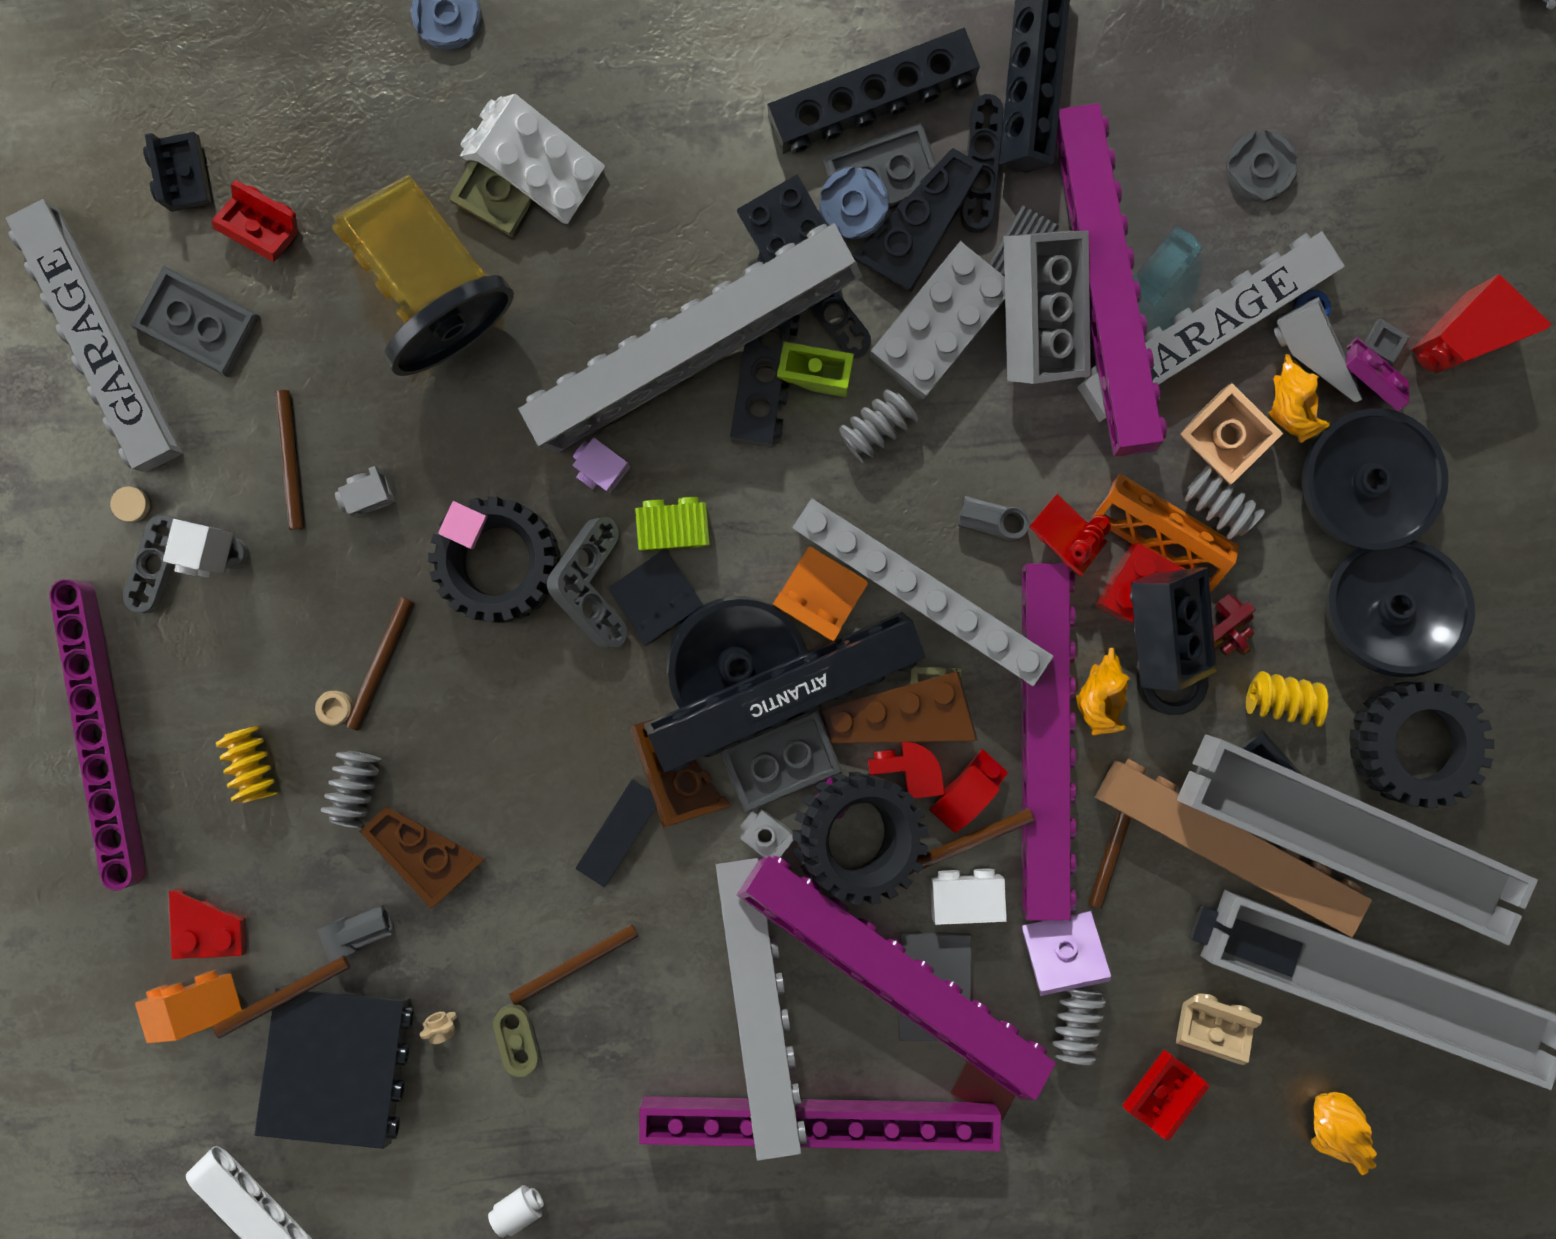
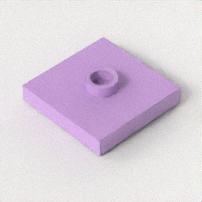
M1091 911L1070 915V920H1046L1022 926V933L1040 996L1111 981V974Z

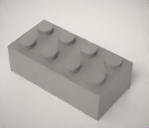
M1059 231L1004 236L1007 381L1036 384L1091 376L1089 231Z
M960 241L873 347L869 360L923 402L1004 303L1005 277Z

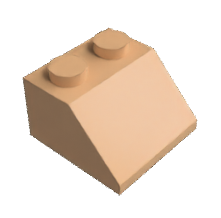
M1231 383L1223 388L1179 435L1231 485L1283 433Z

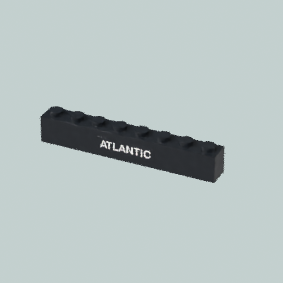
M900 612L643 725L664 773L670 770L673 772L680 771L688 767L692 760L702 756L711 757L720 753L726 745L736 741L739 743L746 742L754 738L756 732L767 727H780L786 724L790 717L799 713H812L818 710L821 704L833 698L835 700L846 698L853 693L854 689L860 686L878 684L885 679V675L897 670L906 671L912 669L917 665V661L926 658L913 620L903 612Z

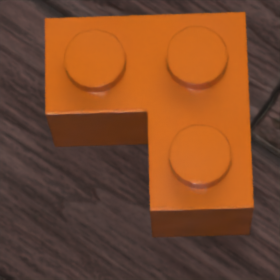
M212 970L195 976V983L186 987L180 982L170 986L168 984L146 991L147 998L135 1002L146 1043L176 1041L212 1027L242 1011L231 973L217 975L216 970Z

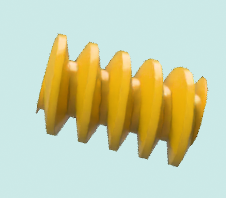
M1261 671L1256 674L1249 686L1246 696L1247 713L1252 714L1257 705L1259 706V715L1265 717L1269 709L1272 708V715L1276 720H1279L1283 712L1286 711V720L1291 723L1295 721L1297 714H1300L1299 719L1302 725H1307L1311 717H1313L1314 726L1320 728L1323 726L1327 716L1328 693L1325 685L1319 682L1311 684L1310 681L1304 679L1298 682L1294 677L1284 679L1279 674H1274L1270 677L1269 673Z
M260 726L225 734V737L216 742V747L228 748V751L219 757L220 761L232 762L230 766L223 770L224 775L236 776L235 779L227 783L228 788L239 789V792L231 797V802L246 803L278 794V792L266 791V788L275 783L274 779L262 777L263 774L271 769L270 765L259 764V761L267 756V752L255 751V747L264 742L263 738L251 737V734L257 731Z

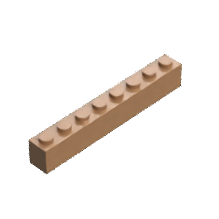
M1127 759L1125 764L1117 761L1113 762L1094 798L1331 928L1353 938L1372 902L1370 898L1361 894L1362 886L1344 877L1340 883L1330 877L1331 869L1315 861H1312L1309 866L1300 861L1301 855L1282 846L1278 849L1269 844L1268 840L1177 801L1179 795L1175 792L1178 787L1177 785L1160 776L1154 781L1144 775L1147 770L1146 768Z

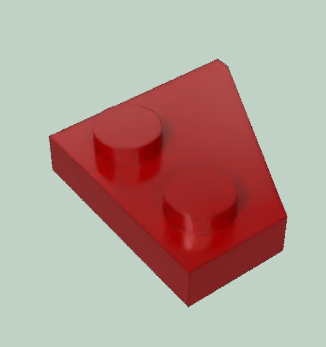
M180 889L169 891L171 959L230 957L246 954L245 918L232 912H223L216 905L205 900L201 902L184 894L185 891Z

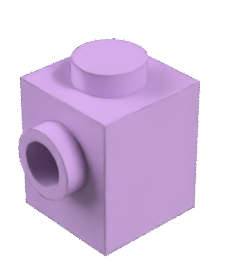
M594 437L590 443L584 441L573 456L576 459L573 466L580 471L576 478L592 490L598 485L609 494L612 493L631 467L628 462Z

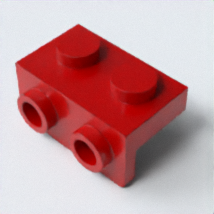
M235 180L231 184L232 198L214 216L212 227L214 230L275 262L298 235L296 213L286 204L276 202L263 195L257 188L251 185L247 186Z
M1164 1049L1123 1103L1122 1107L1152 1128L1162 1139L1169 1141L1209 1089L1210 1085L1189 1066Z

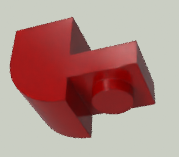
M900 742V755H895V749L874 751V758H867L868 773L870 775L903 771L905 790L913 798L944 795L942 772L936 757L928 749L916 742Z
M981 749L974 755L960 776L944 788V795H939L929 810L951 831L957 833L990 803L1000 790L998 786L1008 772L987 752Z

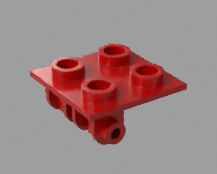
M1056 494L1031 523L1029 528L1036 533L1039 540L1046 543L1058 554L1068 567L1082 576L1107 543L1104 536L1111 530V522L1104 515L1095 516L1089 522L1085 521L1065 500Z

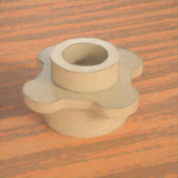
M437 1012L430 1015L423 1023L424 1030L420 1032V1037L422 1039L428 1038L431 1044L447 1041L456 1033V1028L453 1024V1020L457 1018L456 1013L449 1012L445 1014V1012Z

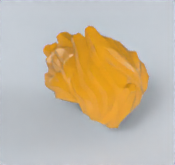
M1286 354L1281 376L1275 375L1273 378L1275 400L1272 410L1268 414L1279 426L1297 437L1298 442L1303 443L1330 426V422L1328 423L1317 418L1318 396L1316 388L1319 376L1307 373L1296 360L1292 359L1290 354Z
M1109 648L1108 655H1104L1100 665L1094 664L1085 685L1081 688L1079 695L1075 696L1078 708L1085 722L1092 729L1091 734L1093 736L1117 733L1126 729V726L1118 717L1127 701V681L1130 678L1127 674L1123 673L1119 657L1115 653V648Z
M1321 1093L1315 1096L1313 1110L1316 1137L1311 1139V1145L1321 1153L1343 1162L1354 1164L1361 1175L1367 1174L1369 1169H1374L1376 1163L1372 1159L1376 1158L1377 1152L1372 1147L1371 1127L1368 1125L1366 1115L1351 1097L1344 1093Z

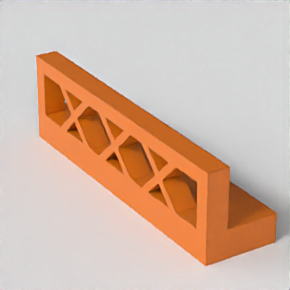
M1121 473L1112 483L1109 494L1092 517L1094 518L1098 515L1107 516L1111 522L1110 531L1131 544L1140 543L1184 570L1197 568L1196 563L1210 562L1219 569L1209 578L1210 592L1214 590L1236 563L1240 545L1232 540H1228L1222 534ZM1113 503L1126 512L1127 519L1114 520L1106 515L1105 512ZM1149 525L1156 530L1157 537L1145 539L1138 534L1136 526ZM1178 543L1186 548L1188 556L1175 557L1168 553L1166 545Z

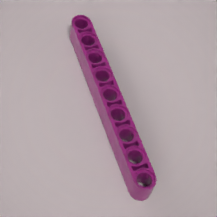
M61 579L52 585L49 591V599L98 870L102 884L107 889L119 891L140 883L146 874V866L98 602L94 587L90 583L81 580ZM74 587L77 592V598L72 604L69 600V592ZM78 622L83 626V634L80 638L75 634V627ZM85 656L90 662V667L86 673L81 667L82 659ZM90 691L96 696V703L93 707L87 701ZM97 725L102 730V738L99 742L94 737V729ZM102 760H104L109 767V772L106 777L100 771V764ZM108 795H111L115 801L113 811H110L106 805ZM114 830H117L121 835L120 846L116 845L112 839ZM120 864L127 869L128 877L126 880H123L119 875Z

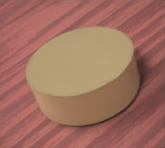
M126 486L118 489L113 494L110 506L113 514L118 519L127 522H138L147 516L150 510V500L141 489Z
M328 691L318 698L315 712L318 719L326 725H342L347 722L353 708V702L342 691Z

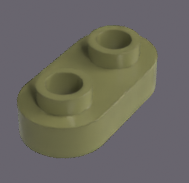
M508 1004L502 1007L493 1020V1029L505 1070L515 1077H524L533 1072L540 1058L539 1049L527 1010L520 1005ZM509 1016H514L518 1019L519 1025L517 1027H512L508 1024L507 1018ZM519 1050L525 1051L528 1059L526 1061L519 1060L516 1052Z

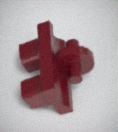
M1228 594L1215 606V610L1224 619L1217 627L1213 624L1215 650L1228 640L1220 648L1221 652L1228 656L1236 650L1244 656L1251 651L1246 641L1254 635V632L1250 627H1246L1240 633L1238 631L1254 619L1252 613L1256 608L1249 601L1243 605L1231 594Z

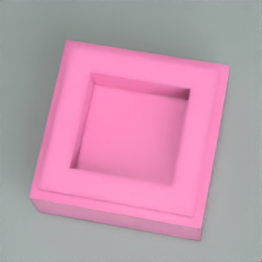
M453 501L438 534L470 549H474L488 517Z

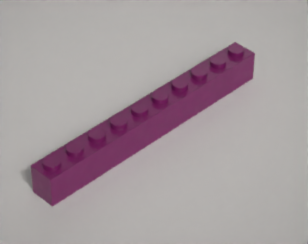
M1100 103L1059 109L1056 146L1072 231H1089L1090 331L1113 456L1117 457L1157 451L1167 436V426L1164 417H1159L1157 404L1160 403V389L1157 382L1153 383L1151 376L1154 358L1152 350L1150 348L1146 349L1144 336L1147 335V321L1145 315H1140L1138 302L1141 300L1139 282L1133 281L1131 269L1134 268V253L1131 247L1127 248L1125 238L1128 234V221L1126 215L1120 212L1119 203L1122 200V190L1120 182L1114 180L1115 153L1113 148L1108 149L1107 143L1109 121L1107 116H1102Z
M1026 563L1021 565L1022 635L1054 657L1034 686L1022 679V811L1031 808L1036 818L1035 822L1022 827V915L1027 920H1070V911H1075L1076 909L1075 889H1070V875H1075L1076 873L1075 854H1070V840H1075L1076 837L1075 819L1070 818V804H1075L1076 801L1075 784L1070 783V769H1074L1076 765L1075 748H1070V733H1075L1076 728L1075 713L1070 712V698H1074L1076 692L1075 678L1070 677V663L1075 662L1076 654L1075 643L1070 642V628L1075 626V608L1070 607V593L1075 591V573L1070 571L1065 563Z
M766 856L757 862L736 896L1021 1100H1037L1056 1062L1046 1056L1047 1050L1033 1041H1025L1018 1036L1019 1030L1015 1026L1003 1020L999 1022L990 1015L991 1010L986 1005L976 1000L971 1002L962 995L963 990L958 985L949 980L942 981L933 974L935 970L929 964L919 959L913 960L905 954L906 949L895 940H885L876 933L878 929L871 922L863 918L856 919L849 914L847 905L836 898L831 897L829 899L819 892L820 887L818 884L807 877L800 878L790 871L791 866L782 858Z
M643 1096L639 1110V1144L755 1147L748 1098ZM801 1099V1106L794 1107L796 1122L804 1121L807 1144H801V1148L1000 1151L1001 1114L995 1103Z

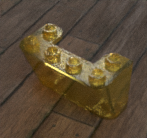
M409 174L333 215L337 223L331 227L340 239L355 253L353 256L366 272L371 269L379 278L375 285L388 301L394 297L401 307L396 312L404 323L435 297L464 283L486 276Z

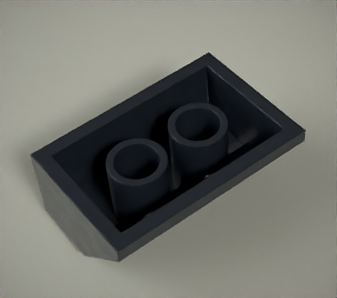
M1208 567L1150 574L1131 582L1130 599L1134 610V637L1137 641V670L1140 674L1141 688L1180 691L1217 672Z

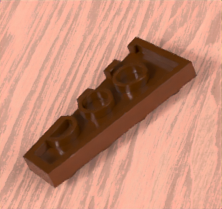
M959 671L822 709L831 743L978 740Z

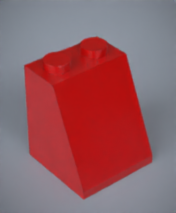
M1498 274L1468 290L1411 350L1417 355V360L1421 366L1437 374L1547 330L1552 324Z

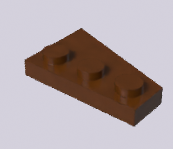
M652 720L630 727L663 828L731 806L725 796L719 794L711 783L712 778L705 769H701L696 760H692L691 764L685 769L675 772L670 770L664 773L643 725Z
M385 807L359 831L431 909L485 860L483 857L389 807Z

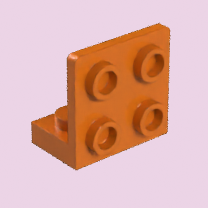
M808 547L782 591L776 597L773 605L834 642L868 582L813 547Z

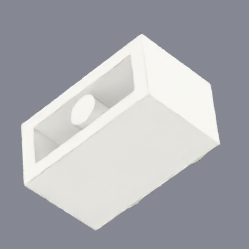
M173 519L163 561L176 564L174 571L187 575L210 578L211 572L224 574L233 532Z
M990 868L974 869V875H960L958 870L938 871V877H930L931 913L934 924L1007 922L1005 879L1000 874H995V869Z

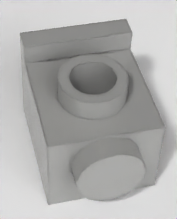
M373 466L368 468L369 476L366 473H360L346 479L347 485L339 487V491L335 492L340 509L343 512L347 511L348 515L360 517L395 503V498L383 469Z
M763 808L758 814L751 811L739 827L744 831L740 839L763 857H781L793 842V831ZM763 829L769 830L772 834V838L767 842L761 841L758 837V833Z

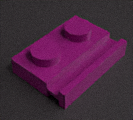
M1355 338L1347 346L1349 351L1346 352V367L1399 412L1409 403V381L1360 338Z

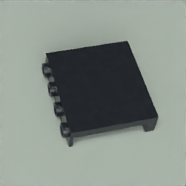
M286 986L275 988V992L279 991L280 989ZM309 990L272 1010L254 1136L384 1149L390 1145L392 1139L397 1138L400 1128V1117H395L397 1102L402 1101L405 1089V1081L400 1080L402 1065L406 1066L409 1058L410 1046L405 1043L406 1031L411 1029L414 1020V1008L410 1007L411 998L400 1000Z

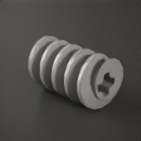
M886 389L882 393L885 403L875 398L872 401L874 411L864 407L861 410L863 420L853 416L850 419L852 429L845 425L839 427L844 443L863 464L861 456L863 452L872 458L875 456L872 447L874 443L883 449L886 447L883 439L884 435L889 436L893 440L897 438L894 430L895 426L904 431L908 429L905 422L906 417L915 422L919 420L909 403L897 392L895 394Z
M1208 465L1191 482L1187 488L1189 491L1184 501L1189 502L1198 498L1199 501L1195 510L1198 512L1208 507L1210 510L1206 516L1207 521L1218 516L1220 518L1216 527L1218 531L1227 526L1231 528L1226 537L1228 540L1238 535L1242 536L1261 519L1265 510L1260 509L1253 513L1256 506L1255 501L1249 500L1242 504L1245 493L1241 490L1232 494L1235 484L1232 483L1230 485L1226 482L1221 485L1223 478L1218 473L1210 476L1213 468Z
M357 751L337 752L335 756L344 761V765L332 766V770L341 776L340 779L328 781V784L336 788L337 791L336 793L324 795L333 805L331 807H321L320 811L329 816V821L334 824L348 828H363L364 823L356 817L367 815V808L361 804L370 802L372 797L364 790L375 787V782L367 776L379 773V769L371 764V762H380L382 759Z
M1087 986L1067 990L1071 994V998L1060 999L1059 1003L1068 1007L1069 1011L1057 1014L1058 1018L1067 1023L1066 1026L1055 1027V1031L1063 1035L1064 1040L1053 1041L1052 1044L1062 1050V1053L1055 1055V1057L1074 1064H1095L1097 1057L1091 1051L1099 1048V1042L1093 1037L1099 1036L1102 1031L1100 1026L1095 1023L1101 1022L1104 1019L1103 1013L1097 1010L1106 1006V1000L1098 995L1103 994V992Z

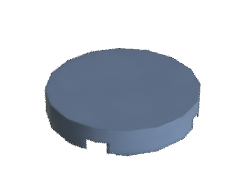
M413 0L410 11L413 25L421 38L434 48L444 50L461 48L470 42L480 29L482 19L479 0Z
M847 167L832 174L823 185L819 212L827 226L835 223L843 238L849 240L863 239L875 233L885 222L889 211V194L883 181L871 170Z

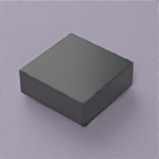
M1379 319L1375 322L1364 343L1388 364L1394 366L1411 336L1385 320Z

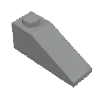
M1319 297L1278 315V327L1274 328V332L1281 347L1288 345L1294 357L1354 402L1362 400L1360 386L1354 373L1346 367L1345 353Z

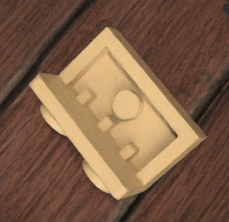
M1200 993L1182 1004L1176 1043L1240 1065H1245L1249 1063L1254 1028L1262 1024V1017L1252 1014V1010L1242 1005L1228 1006L1219 1003L1218 999L1212 995Z

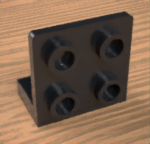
M798 174L737 209L738 216L766 263L776 257L775 253L783 246L794 243L796 246L808 239L807 234L811 230L826 224Z
M666 550L660 551L609 587V592L638 632L637 636L644 646H649L704 605Z

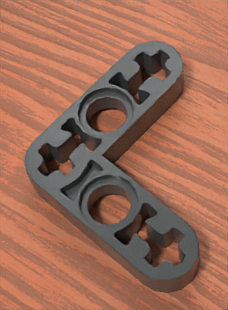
M157 515L147 523L123 594L124 604L129 610L138 613H149L157 609L161 603L173 564L163 561L165 551L151 548L152 543L164 547L167 546L169 536L163 537V534L158 532L159 526L167 525V528L171 530L173 519L178 518ZM232 537L230 548L233 546V550L238 552L237 558H230L226 562L225 568L237 569L246 564L249 559V549L244 541ZM153 554L158 555L162 562L161 569L155 574L149 573L145 567L147 558ZM143 577L156 580L155 585L147 584V582H140V579ZM144 591V594L149 597V601L140 604V600L135 598L136 593Z
M609 517L591 519L584 525L547 580V588L551 597L598 647L604 649L621 646L627 637V629L623 620L589 583L617 543L619 537L618 526ZM582 549L588 555V565L586 568L581 566L578 559L579 552ZM586 599L590 601L593 608L592 615L589 618L585 616L582 609Z

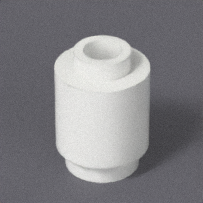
M525 1185L521 1186L496 1203L493 1210L489 1212L488 1218L493 1230L501 1238L507 1235H515L542 1216L543 1199L535 1188L530 1189Z

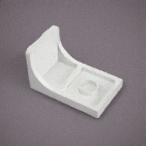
M518 95L500 96L496 101L491 99L480 113L483 121L477 130L472 128L462 140L461 146L464 150L460 156L466 161L474 160L495 171L563 224H568L605 165Z

